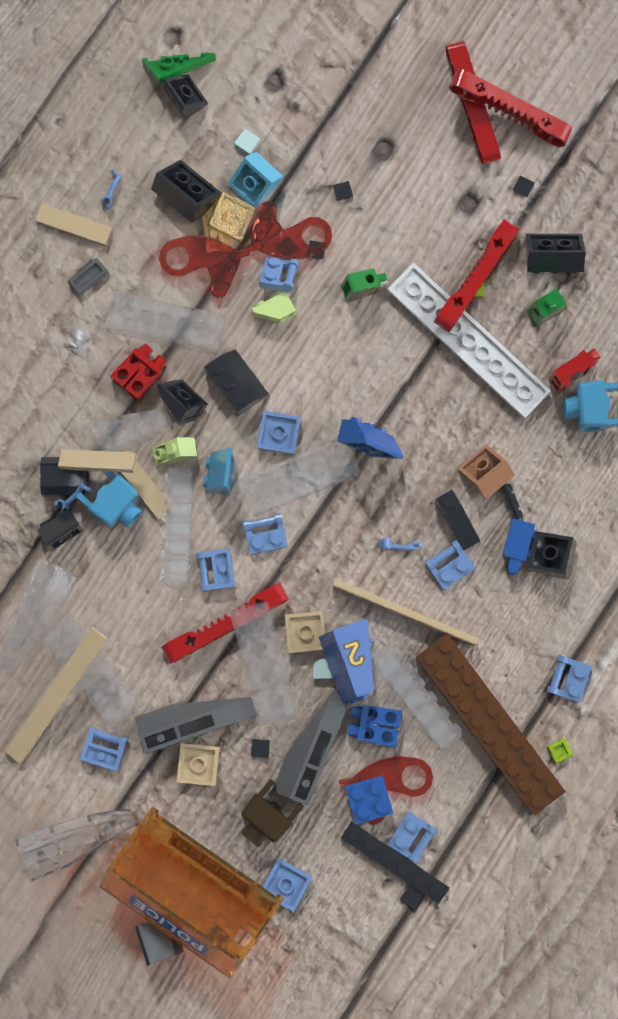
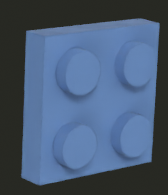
M263 411L257 449L295 455L301 417Z
M278 858L260 894L294 912L312 876Z

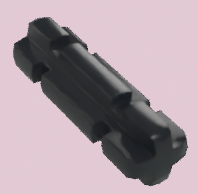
M511 484L503 485L500 489L502 494H505L504 499L509 511H512V519L519 520L523 518V513L519 510L520 506L514 493L512 494Z

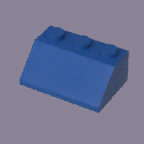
M351 417L350 420L342 419L337 442L375 458L403 459V454L392 435L387 434L385 429L374 428L373 424L362 423V419Z

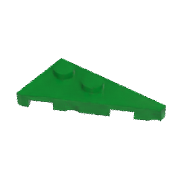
M214 52L201 53V57L190 58L189 54L173 55L170 57L160 56V60L148 61V58H143L142 64L160 85L165 78L183 75L215 61L216 54Z

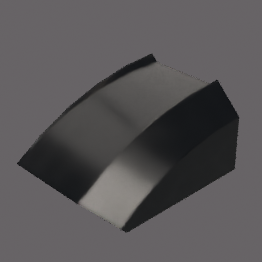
M183 379L156 384L165 407L180 426L191 421L194 422L201 416L208 405Z
M41 457V495L43 497H70L81 483H85V486L88 487V471L59 469L60 457Z

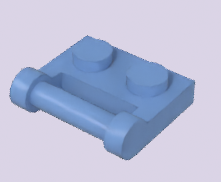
M266 256L259 280V287L291 292L294 286L292 282L295 271L299 267L298 260L290 259L288 261ZM283 269L288 270L285 281L280 282Z
M281 513L260 520L243 521L250 555L288 547ZM272 524H277L278 527L275 530L257 534L251 533V529Z
M457 540L453 541L450 547L432 559L428 558L424 561L443 590L475 569ZM454 552H457L459 557L441 569H436L435 565Z
M230 549L196 553V559L199 560L201 577L200 592L235 587ZM207 558H212L215 582L213 584H209Z
M558 655L556 670L551 685L548 686L546 692L580 703L592 666ZM565 664L570 665V669L562 691L558 689Z
M91 726L80 760L118 771L128 737L122 736L121 738L99 731L96 727ZM95 737L119 745L118 750L92 743Z
M408 811L387 845L418 864L420 861L419 857L438 830ZM423 827L427 831L414 852L410 853L407 850Z

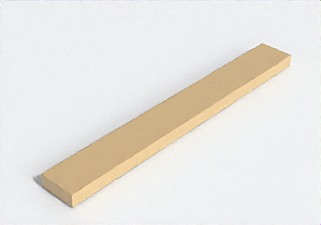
M336 578L332 584V587L445 635L448 634L450 637L471 646H475L479 639Z
M94 627L90 628L10 743L5 753L19 764L24 761L108 640L106 636Z

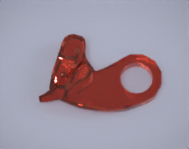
M266 201L259 207L252 230L251 243L243 248V252L258 250L261 253L282 259H307L328 249L332 242V229L328 222L320 217H308L290 228L283 229L276 217V205ZM310 226H317L324 231L325 239L319 245H308L302 238L304 230Z
M184 236L166 242L160 250L159 262L162 269L174 277H183L196 270L207 268L212 280L211 294L216 298H224L228 294L238 272L241 258L250 256V251L235 250L233 247L209 237ZM175 247L184 248L189 254L188 264L182 269H173L167 263V255Z
M396 756L374 762L353 777L339 780V784L347 786L383 775L387 791L416 797L425 794L432 785L433 774L431 767L424 760ZM410 765L422 768L426 778L422 787L414 790L407 788L402 782V773ZM384 817L367 822L371 825H378L384 820Z

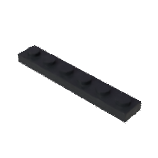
M352 821L340 837L438 904H440L450 888Z

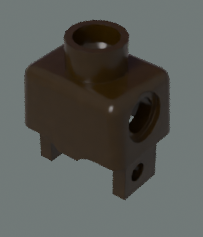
M272 779L266 783L259 793H254L241 812V817L248 823L240 832L257 847L260 846L265 838L273 843L277 842L294 824L292 822L293 819L304 807L299 802L291 814L286 817L282 812V808L276 802L263 798L275 784Z

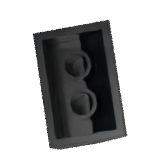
M182 160L158 171L151 187L153 192L191 223L203 217L221 196V192Z
M526 233L527 272H550L554 274L559 272H569L572 274L584 272L586 251L582 234Z
M236 349L218 356L204 367L206 374L238 416L269 395Z

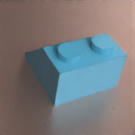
M254 152L243 159L227 185L253 209H256L272 193L283 176L262 156Z

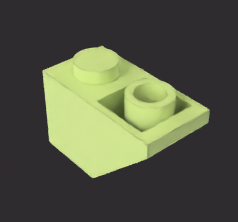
M280 291L271 295V299L265 302L263 300L259 301L252 308L254 317L279 324L296 315V309L287 293H281Z
M175 438L152 447L156 466L186 461L197 456L194 438Z

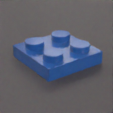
M383 775L345 786L356 825L394 814Z

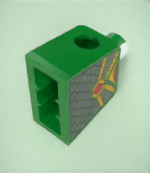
M368 269L347 274L341 284V288L348 303L375 294L380 285L387 284L388 280L385 273L376 274L375 269Z
M555 289L534 301L527 312L537 327L568 308L558 289Z

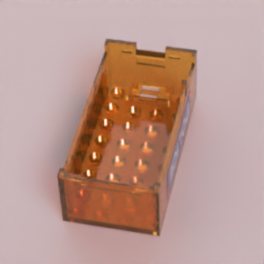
M152 806L108 866L99 887L230 979L284 900V897L279 894L275 896L164 819L158 814L159 810ZM241 928H243L245 932L243 933L238 942L235 941V937L237 936ZM249 932L252 936L246 945L242 946L240 943Z

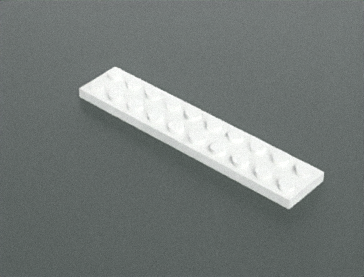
M414 262L387 289L395 299L524 419L551 392L546 385L466 311H464L450 333L433 323L450 296Z

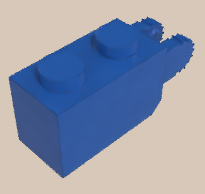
M514 518L511 520L502 553L505 559H509L508 568H506L508 575L513 576L517 574L521 563L524 564L526 559H530L532 549L529 547L531 541H534L535 532L537 531L534 530L535 524Z

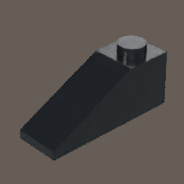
M453 490L435 499L434 503L463 551L480 542L474 527Z

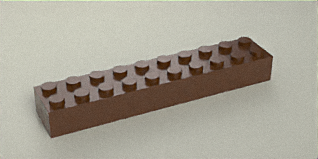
M448 634L415 657L532 815L539 813L566 792Z

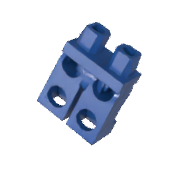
M363 705V707L353 706L351 717L361 719L360 726L349 724L347 735L357 738L359 741L396 748L399 730L380 726L399 729L402 710Z

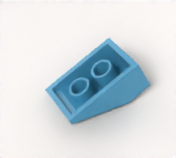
M232 448L211 452L210 457H207L206 469H209L208 476L204 477L203 484L207 493L230 495L234 467Z

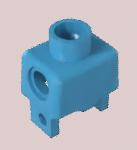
M604 380L579 383L574 390L573 397L563 398L565 420L576 419L577 429L582 432H604L606 428L618 427V418L608 419V409L611 406L610 397L606 394V392H618V382L604 383Z
M102 471L112 482L101 487L97 492L96 500L92 503L80 492L76 495V498L88 507V512L107 527L113 528L120 522L126 528H129L142 513V510L135 505L139 499V494L120 474L115 475L113 472Z

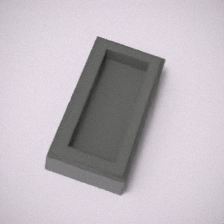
M96 257L68 280V283L81 297L109 274V271Z

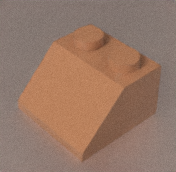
M487 444L457 468L476 492L485 499L493 495L515 476L508 462Z

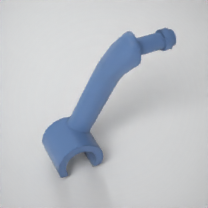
M112 169L111 173L116 178L112 181L107 195L101 199L102 204L105 201H110L106 209L112 208L113 202L111 197L122 178V175H119L115 169Z
M81 483L67 500H57L55 507L60 508L63 504L61 510L66 509L67 511L70 508V503L76 499V495L79 492L81 494L83 490L91 492L92 489L85 486V483Z
M381 538L379 547L384 550L410 551L422 547V543L412 542L407 545L391 544L390 538Z

